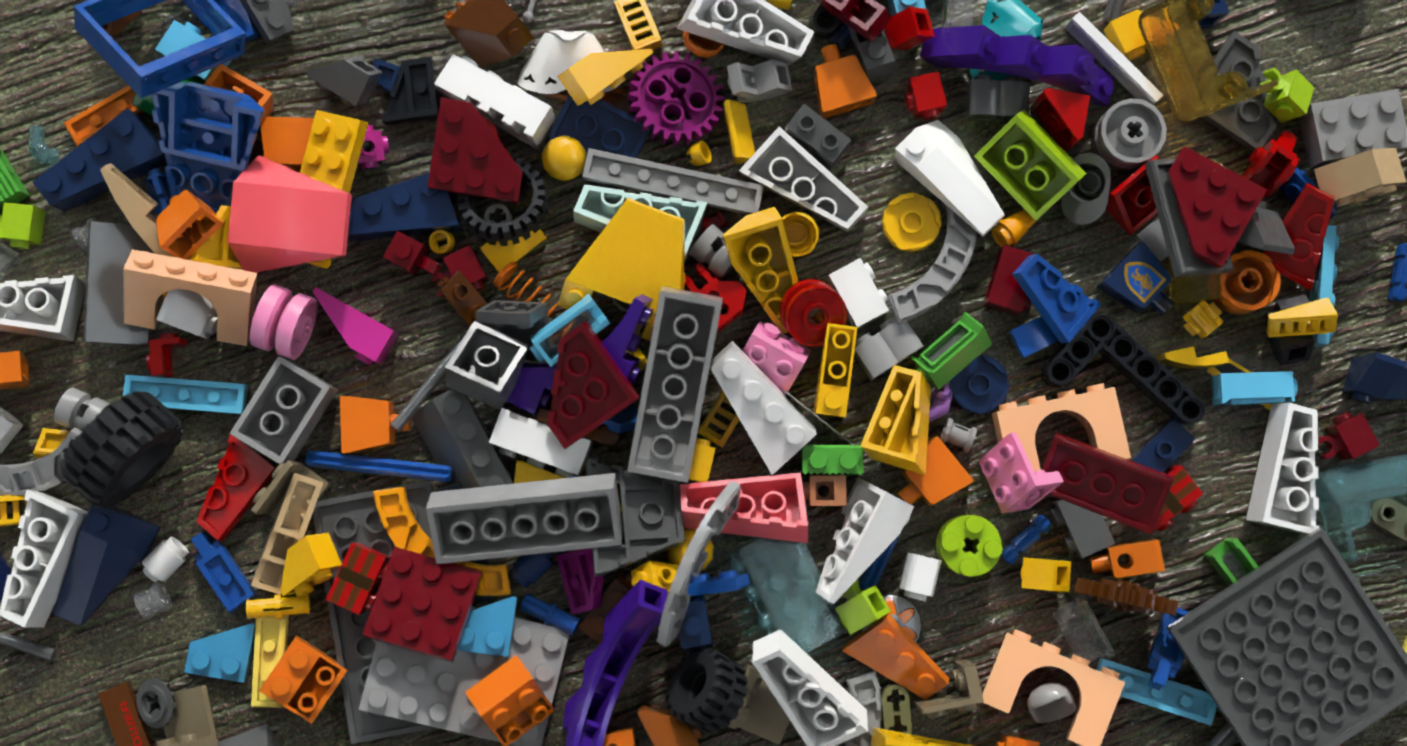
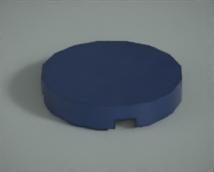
M979 355L949 381L952 400L959 408L971 414H984L997 409L998 405L1005 401L1009 392L1006 369L998 360L987 355Z

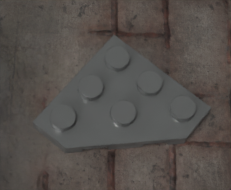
M1233 31L1182 105L1254 152L1258 146L1263 147L1275 130L1276 124L1274 116H1271V112L1263 106L1267 93L1263 92L1259 85L1266 81V78L1262 75L1259 47L1236 31Z

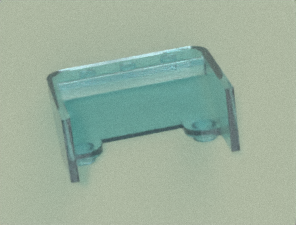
M1407 453L1328 468L1318 474L1315 486L1326 534L1344 561L1358 560L1351 530L1362 528L1369 523L1372 516L1369 501L1407 493Z

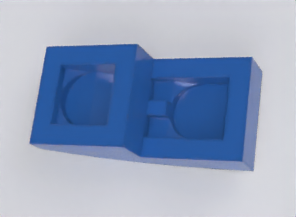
M1042 316L1008 332L1021 359L1059 341Z

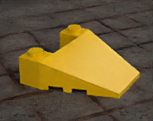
M627 198L565 279L557 306L568 310L588 293L594 301L599 292L631 304L635 297L643 294L653 299L650 305L653 313L642 335L643 339L651 341L661 287L684 290L685 219ZM584 311L580 315L586 316L587 314Z

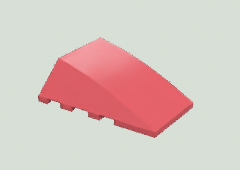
M258 155L233 182L228 244L243 270L257 274L262 271H273L282 267L302 265V263L318 262L346 256L352 194Z

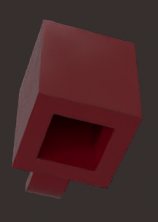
M399 231L396 232L383 255L388 262L414 276L417 275L420 268L435 275L438 274L442 267L438 262L427 257L430 250L424 244Z
M471 245L444 257L443 259L449 271L435 274L431 278L434 284L445 277L450 280L460 270L477 292L484 289V283L489 281ZM438 292V295L440 297H444L440 292Z
M1347 411L1332 418L1333 424L1324 428L1328 436L1318 437V445L1324 442L1328 447L1327 452L1320 455L1321 459L1332 458L1336 453H1338L1341 460L1355 459L1380 446L1363 413L1351 415Z

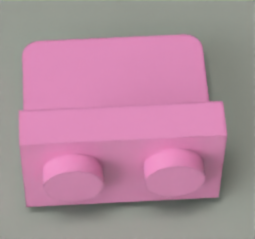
M759 321L742 351L786 396L787 394L783 391L788 392L811 349L795 341L794 338L781 333L776 326Z

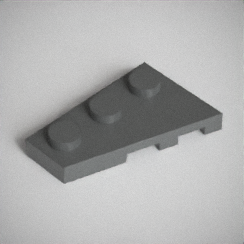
M240 0L266 44L286 37L295 30L287 0Z

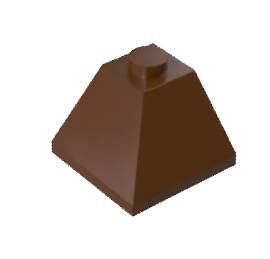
M469 0L443 23L470 58L478 64L479 68L512 58L534 39L521 19L504 0Z

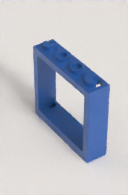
M88 0L74 6L75 29L141 99L244 55L246 33L214 0H181L207 26L214 36L139 67L101 26L166 0Z

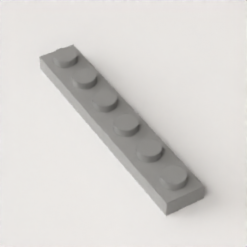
M588 148L582 175L583 180L668 198H682L683 201L708 202L707 206L748 215L759 212L764 185L591 148Z

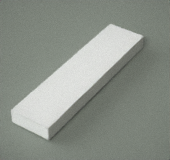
M1080 11L1071 19L1065 27L1066 30L1088 52L1094 55V58L1136 99H1142L1154 105L1163 96Z

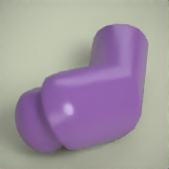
M947 384L940 390L934 387L929 411V423L949 412L952 392Z

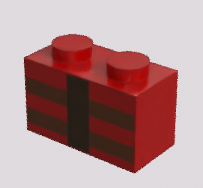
M1181 465L1171 466L1163 472L1173 476L1174 479L1153 531L1158 529L1161 532L1175 522L1173 520L1175 515L1181 511L1184 514L1198 505L1196 499L1203 495L1202 491Z
M359 542L351 543L325 600L358 615L366 613L367 610L371 611L377 595L375 591L380 581L382 582L390 556Z

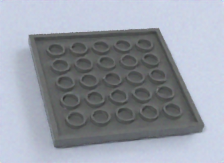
M1318 528L1166 627L1243 746H1339L1407 701V654L1323 528Z

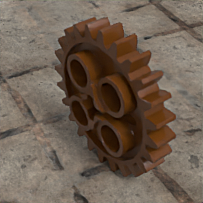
M1077 578L1074 589L1076 593L1096 597L1095 602L1111 605L1112 609L1133 614L1136 611L1153 615V611L1176 616L1179 602L1174 599L1157 596L1156 590L1143 588L1141 584L1119 579L1113 581L1100 578V581L1097 582Z

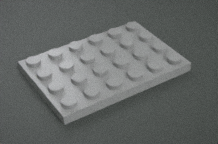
M514 617L508 657L457 650L453 662L377 641L358 710L500 742L481 718L465 692L517 655L552 705L569 634L557 627ZM549 716L510 745L542 746Z

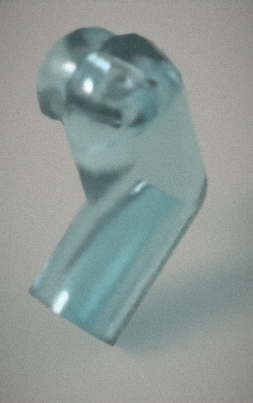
M38 125L29 126L30 154L40 164H56L59 159V152L55 148L49 149L45 144V127Z

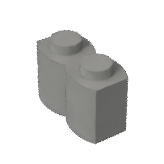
M893 316L879 325L881 331L872 336L868 332L856 340L857 347H855L854 356L871 381L923 347V344L908 322L897 325Z

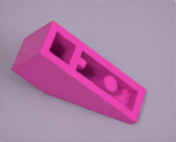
M315 287L313 294L349 348L357 351L355 358L370 366L373 361L382 365L399 334Z

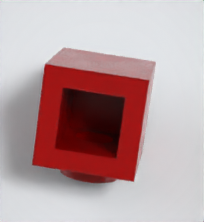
M909 7L891 16L892 20L884 28L889 46L893 50L908 51L935 37L928 9Z
M939 71L910 77L906 85L908 93L905 94L907 110L913 112L914 119L923 117V121H929L939 118L940 113H943L947 107Z

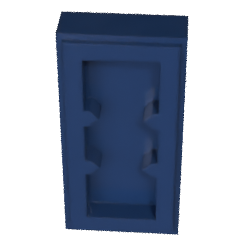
M1171 418L1130 461L1164 472L1195 438L1175 418Z

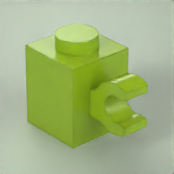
M1276 68L1263 72V75L1268 79L1259 85L1261 90L1267 93L1264 107L1281 123L1307 114L1314 87L1297 69L1283 75Z
M4 202L3 212L0 215V238L9 241L10 247L29 249V245L41 246L46 211L34 205Z
M858 580L841 596L848 601L835 608L841 624L848 630L850 635L891 612L876 585L862 592L858 585Z

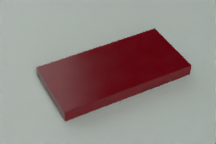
M1058 433L1054 435L1042 468L1045 473L1059 471L1064 481L1048 495L1151 535L1174 479L1171 475Z

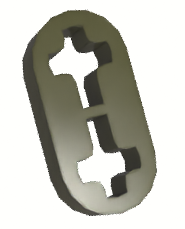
M888 684L881 691L883 729L889 730V727H893L895 725L894 716L898 715L899 723L905 726V730L900 732L911 735L912 723L909 694L899 684ZM896 689L898 694L903 695V699L897 702V711H894L893 703L887 700V696L892 695V690Z

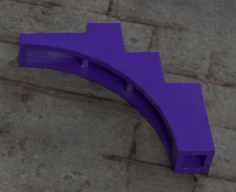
M985 25L933 28L935 37L924 42L922 45L920 57L937 68L979 69L1025 77L1069 92L1089 95V101L1097 106H1108L1110 95L1114 89V77L1093 63L1094 55L1080 45L1046 46L1032 35L1001 37Z
M643 294L633 299L622 321L602 341V344L632 386L635 385L640 376L641 369L637 367L641 359L630 353L634 354L638 349L642 337L638 336L642 325L646 326L653 313V309L650 308L653 299ZM524 361L515 388L507 402L532 414L539 412L540 408L547 409L553 398L551 391L557 363L550 367L547 362L532 363Z
M640 579L605 616L602 643L585 660L583 685L565 703L563 730L567 731L566 746H603L612 710L629 669L641 647L661 621L667 600L666 589Z

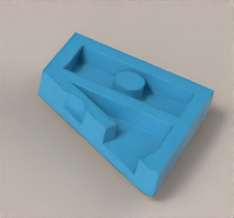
M511 596L472 610L467 620L458 651L508 657L517 597Z
M255 623L190 642L184 673L242 683L247 682L254 649Z

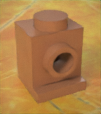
M846 475L808 476V482H802L804 499L808 500V506H847ZM821 485L826 486L829 490L826 497H821L818 494V488Z

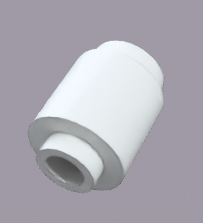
M171 536L167 541L162 540L142 561L145 567L142 571L154 582L158 580L165 582L186 561L185 556L189 551L179 540Z

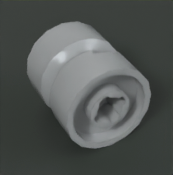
M712 224L698 238L688 254L701 264L707 263L708 271L719 280H722L732 270L733 266L723 238L724 233Z
M71 387L60 398L55 408L54 421L69 429L76 427L83 431V428L88 423H91L102 410H106L111 403L96 397L91 399L90 394Z

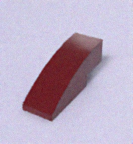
M815 0L839 20L872 43L892 20L886 7L874 0Z

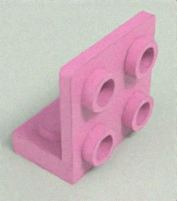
M1015 432L1009 433L979 460V464L1002 514L1031 509L1064 482L1059 471L1045 473L1044 470L1034 472Z

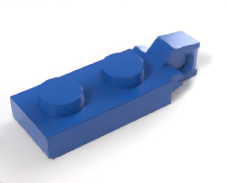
M200 532L190 539L199 551L195 555L196 565L229 613L246 604L247 599L251 600L258 595L226 547L219 540L213 542L206 532Z
M736 570L719 572V577L710 578L709 573L699 574L698 577L692 576L687 594L697 596L737 591L749 586L748 573L737 575Z
M1178 607L1176 616L1162 613L1147 659V668L1153 670L1148 686L1158 691L1165 687L1168 677H1175L1184 659L1183 653L1166 629L1167 626L1189 613Z

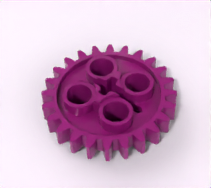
M675 51L673 58L669 59L666 52H663L661 61L653 55L650 65L643 62L641 71H635L633 77L635 81H631L629 86L632 92H629L628 100L633 102L630 105L629 111L638 112L635 115L634 122H644L641 129L642 132L648 129L653 131L651 139L656 138L659 134L662 136V144H665L668 138H672L674 146H677L679 140L683 138L685 144L689 145L692 136L695 140L700 141L703 136L702 132L709 135L712 130L711 126L717 125L719 121L717 116H720L723 108L719 105H722L724 97L718 94H720L723 87L721 85H714L718 78L717 75L708 76L709 65L704 68L699 67L700 58L692 63L690 62L689 53L685 55L684 59H680L678 52ZM675 77H682L687 83H679ZM650 89L659 90L662 96L653 95ZM690 101L700 103L702 108L693 107ZM664 114H673L677 121L668 120Z

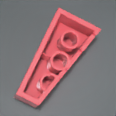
M801 472L679 484L684 529L697 530L706 513L730 481H734L741 485L739 505L721 533L808 543V521Z

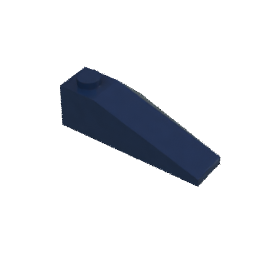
M1378 352L1352 358L1342 392L1353 395L1352 400L1364 404H1370L1371 401H1407V362Z
M92 505L80 529L53 614L82 626L103 604L113 589L127 578L128 573L137 563L141 562L148 555L161 526L116 506L99 508Z

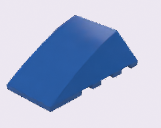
M179 82L149 95L152 96L154 109L152 110L154 123H158L161 135L159 140L160 150L165 153L167 165L165 166V172L171 198L179 195L184 190H188L205 202L215 213H217L221 205L231 206L233 182L247 168L264 109L247 94L195 82Z

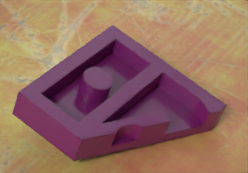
M592 548L579 549L556 556L571 614L601 607L604 575L594 577Z

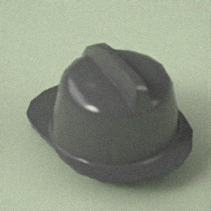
M1083 153L1074 157L1073 160L1087 174L1061 198L1062 210L1066 218L1072 223L1079 225L1091 224L1103 215L1108 204L1111 186L1110 168L1106 161L1097 154Z

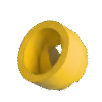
M703 140L692 144L687 150L686 155H691L692 158L689 163L694 166H703L712 160L711 151Z
M436 230L429 237V246L435 253L446 254L453 250L455 238L449 231ZM447 240V244L439 247L438 242Z

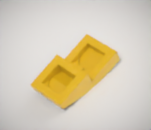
M1194 346L1156 356L1157 360L1162 364L1186 369L1211 368L1229 363L1226 351L1197 358Z

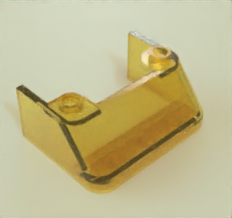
M1166 0L1144 10L1139 16V29L1173 114L1181 121L1194 120L1258 96L1278 85L1277 79L1249 89L1243 75L1236 71H1229L1219 75L1198 19L1211 13L1214 7V0Z

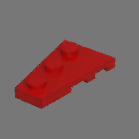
M1306 183L1282 220L1294 245V253L1286 254L1263 250L1262 253L1273 261L1271 263L1276 271H1279V274L1312 291L1334 197Z
M231 434L227 441L229 446L224 459L221 458L217 469H219L213 487H209L196 523L219 541H224L253 504L256 494L270 482L271 476L277 468L254 448Z

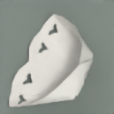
M564 30L548 31L543 34L521 70L518 85L526 90L537 93L556 94L566 90L557 77L559 74L588 54L605 51L593 33ZM531 74L535 82L533 83L529 79L524 80V78ZM549 77L557 81L556 84L550 82L545 85ZM607 86V87H606L605 89H603L602 91H603V92H608V91H611V90H613V89H611L610 86Z

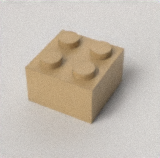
M1396 148L1370 149L1314 169L1320 190L1333 196L1337 207L1359 204L1367 201V197L1382 196L1397 191L1396 185L1406 182Z

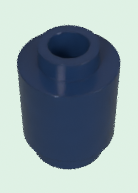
M554 553L520 555L512 563L513 568L509 572L520 584L527 588L531 583L535 584L554 564V561L551 559Z

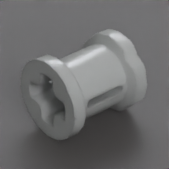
M948 418L940 435V440L943 443L948 442L961 447L963 452L968 453L974 442L977 428L972 427L969 429L954 423L953 419Z

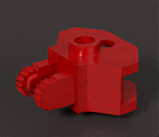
M1283 131L1276 141L1271 139L1263 148L1258 146L1248 160L1251 164L1244 171L1242 177L1267 189L1263 198H1268L1283 183L1285 184L1290 179L1300 160L1297 158V154L1292 152L1297 141L1294 136L1295 134L1292 132Z
M698 263L694 266L696 273L707 284L699 290L694 285L692 279L685 275L684 286L690 292L722 297L721 309H726L728 313L725 315L720 314L717 332H720L742 315L747 290L739 281H719L717 277L713 278L705 267Z

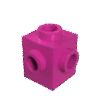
M368 125L364 142L370 143L371 150L367 153L363 148L361 149L358 161L361 169L378 167V161L385 160L384 154H389L387 136H382L381 130L374 131L373 125Z

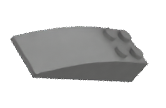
M661 287L628 472L688 483L722 306V297Z

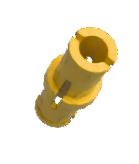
M280 594L274 595V598L246 600L247 619L275 616V619H282L284 615L310 614L309 594L302 597H282Z

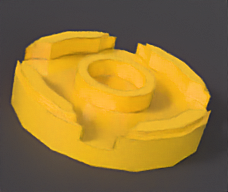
M913 192L901 194L891 200L882 218L883 233L889 243L897 249L906 252L922 251L930 246L937 238L942 224L940 211L935 203L928 197Z

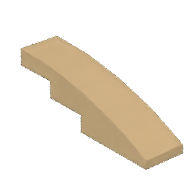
M112 163L103 166L100 171L107 186L134 230L155 254L173 257L159 246L157 217L151 213L159 204Z
M293 473L257 565L251 586L281 594L280 590L287 550L304 538L324 482Z

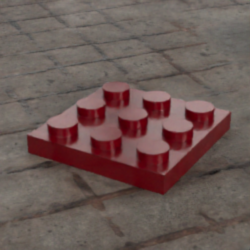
M394 547L362 635L369 639L453 662L483 577V572L455 563L436 564L434 557Z

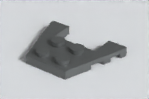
M586 459V476L615 473L620 494L624 545L592 548L594 577H600L684 543L685 536L678 481L628 472L620 466L612 465L611 467L597 463V460Z

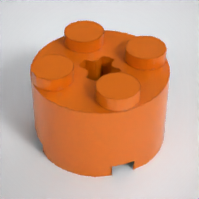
M1245 250L1230 256L1234 270L1229 273L1212 274L1209 277L1211 301L1222 310L1235 315L1248 314L1268 305L1276 298L1281 284L1279 271H1276L1271 263L1273 261L1267 255L1254 250Z

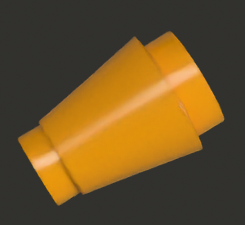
M1023 209L1000 220L991 233L994 240L1001 247L1003 245L1013 247L1036 221Z

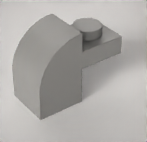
M771 59L754 66L738 62L727 66L729 75L728 85L732 95L737 96L738 102H756L775 98L793 91L786 62Z

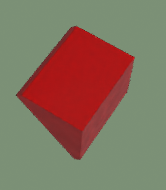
M1047 88L1031 105V108L1052 138L1066 153L1083 138L1090 96Z
M1155 155L1150 160H1160V158ZM1145 164L1109 193L1106 207L1110 215L1130 236L1157 214Z

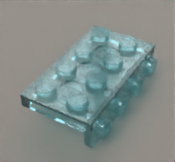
M760 538L731 553V566L733 570H736L737 575L746 573L749 575L750 584L744 588V592L750 603L755 604L759 612L758 621L764 631H768L771 634L781 629L806 654L848 631L840 622L839 615L835 610L836 604L828 602L816 593L821 574L805 543Z

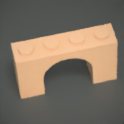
M132 249L123 269L124 324L155 330L158 323L156 318L163 304V293L176 289L189 290L202 295L214 306L217 312L216 341L242 346L248 345L250 328L255 313L257 273Z
M1104 383L1086 387L1087 393L1076 395L1075 389L1057 393L1058 399L1047 401L1045 395L1028 399L1029 405L1017 407L1016 402L998 405L999 411L991 413L998 443L1009 433H1017L1034 472L1041 470L1035 446L1036 430L1041 421L1054 412L1066 413L1075 417L1085 428L1090 446L1125 459L1131 458L1115 387L1105 389Z
M1016 629L1013 635L1006 633L982 693L983 703L1009 714L1021 682L1027 674L1039 667H1058L1066 671L1074 679L1079 690L1078 709L1066 738L1082 746H1100L1125 682L1118 679L1120 673L1102 666L1101 671H1097L1089 667V660L1075 654L1072 655L1071 659L1059 655L1061 648L1047 642H1043L1042 647L1030 642L1032 636Z

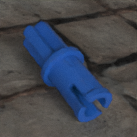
M530 594L524 597L520 605L521 611L543 621L545 625L549 624L557 627L570 636H573L580 622V618L558 609L557 604L554 603L552 606Z

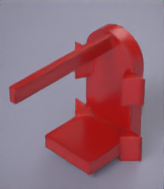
M720 210L715 213L716 216L713 218L707 217L703 219L704 223L701 227L703 232L712 224L717 228L728 226Z

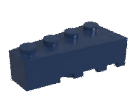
M127 108L35 179L33 184L51 206L66 212L99 197L100 193L109 190L100 171L107 164L112 163L131 180L138 176L143 177L148 174V171L162 165H167L165 153L160 150L159 139L139 115Z
M429 173L351 199L347 242L394 237L397 231L409 236L417 234L429 235L436 230L462 232L464 229L451 192L428 189Z

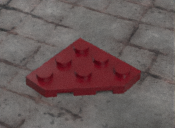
M441 97L427 188L518 203L523 174L519 166L471 102Z
M1183 146L1166 176L1177 200V210L1182 225L1186 228L1192 255L1221 270L1267 189Z
M587 321L562 337L558 343L557 352H559L557 369L554 372L551 393L553 398L547 425L564 449L640 398Z

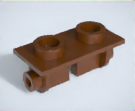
M460 270L450 280L447 277L441 279L438 283L440 287L439 292L464 319L467 325L471 327L474 321L477 322L475 311L487 305V302Z

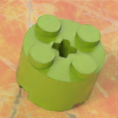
M977 515L955 516L947 520L937 534L936 554L938 559L941 560L942 565L946 569L959 575L973 577L987 573L996 565L1003 551L1001 538L995 526L987 519ZM964 539L973 540L972 551H963L962 548L966 545Z

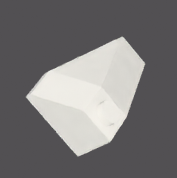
M939 120L915 128L895 148L897 163L982 237L1004 217L1003 211L960 138Z
M176 289L168 291L156 320L209 340L210 336L214 335L217 331V312L210 301L202 295L189 290Z
M859 477L846 499L847 506H843L841 513L846 516L841 530H835L833 540L836 541L834 553L826 558L816 589L817 594L832 604L846 592L899 536L903 527L909 522L914 508L909 503Z

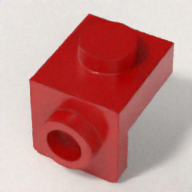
M178 333L159 334V339L149 340L150 354H147L146 364L149 372H151V376L172 378L171 348L188 346V340L178 337Z

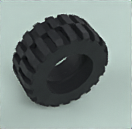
M135 391L132 394L122 396L119 401L111 403L106 410H102L91 423H88L83 428L81 434L72 441L71 447L66 450L65 458L61 460L60 464L62 478L94 507H113L121 500L124 501L129 498L133 492H137L145 482L149 481L158 469L163 467L166 460L174 453L175 447L179 445L180 437L183 435L181 420L151 393Z

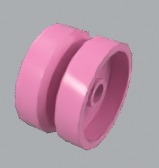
M275 284L270 286L263 294L253 316L250 328L251 346L268 352L275 348L277 355L291 360L299 358L305 350L315 326L318 312L317 299L301 293L293 297L292 291Z

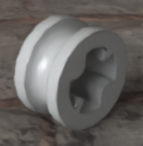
M501 204L489 206L484 214V220L495 223L494 220H491V216H496L498 211H502L503 217L506 216V220L500 221V223L512 221L509 209Z

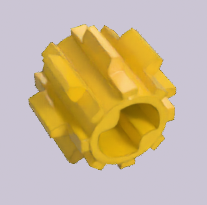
M1202 300L1183 316V319L1187 322L1184 327L1192 336L1198 334L1203 339L1224 322L1219 317L1223 312L1214 302L1209 305L1205 300Z

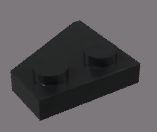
M432 57L402 61L398 72V81L393 85L390 93L391 100L388 109L382 115V122L385 125L438 117L439 99L438 90L434 85L436 73Z

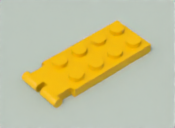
M316 110L300 173L350 193L368 123ZM331 259L307 263L327 269L331 265Z

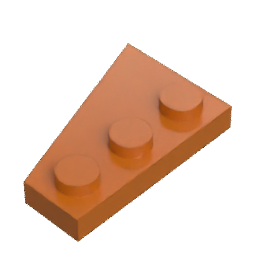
M889 613L843 646L842 651L924 700L949 684L950 678Z

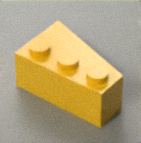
M896 365L893 366L860 447L872 460L926 475L931 386L920 371Z

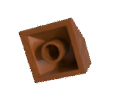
M643 703L639 706L637 714L654 746H700L698 739L702 737L701 732L677 720L670 714V710L648 703Z

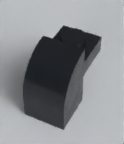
M1301 295L1277 300L1274 310L1266 311V330L1269 314L1309 303L1310 301L1307 296ZM1312 335L1269 338L1271 349L1280 366L1310 360L1315 343Z

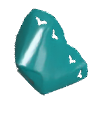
M987 1L982 25H985L1001 37L1032 35L1035 38L1037 37L1039 41L1041 40L1043 20L1022 1ZM993 12H995L998 18L993 23H991L992 19L994 18ZM970 69L972 80L975 79V76L979 75V69ZM986 70L982 73V75L992 76V80L1004 81L1006 77H1015V75Z

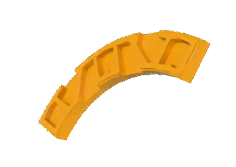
M405 487L373 491L381 523L395 544L394 546L435 558L432 539L417 522L409 505ZM470 561L453 562L483 572L476 595L501 596L511 594L507 564L489 565Z

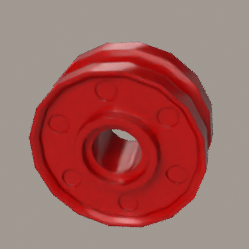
M806 279L797 282L786 291L780 302L779 315L782 325L795 341L805 346L819 347L824 344L827 323L845 325L847 310L844 300L829 284L817 279ZM818 308L817 313L813 317H808L810 311Z

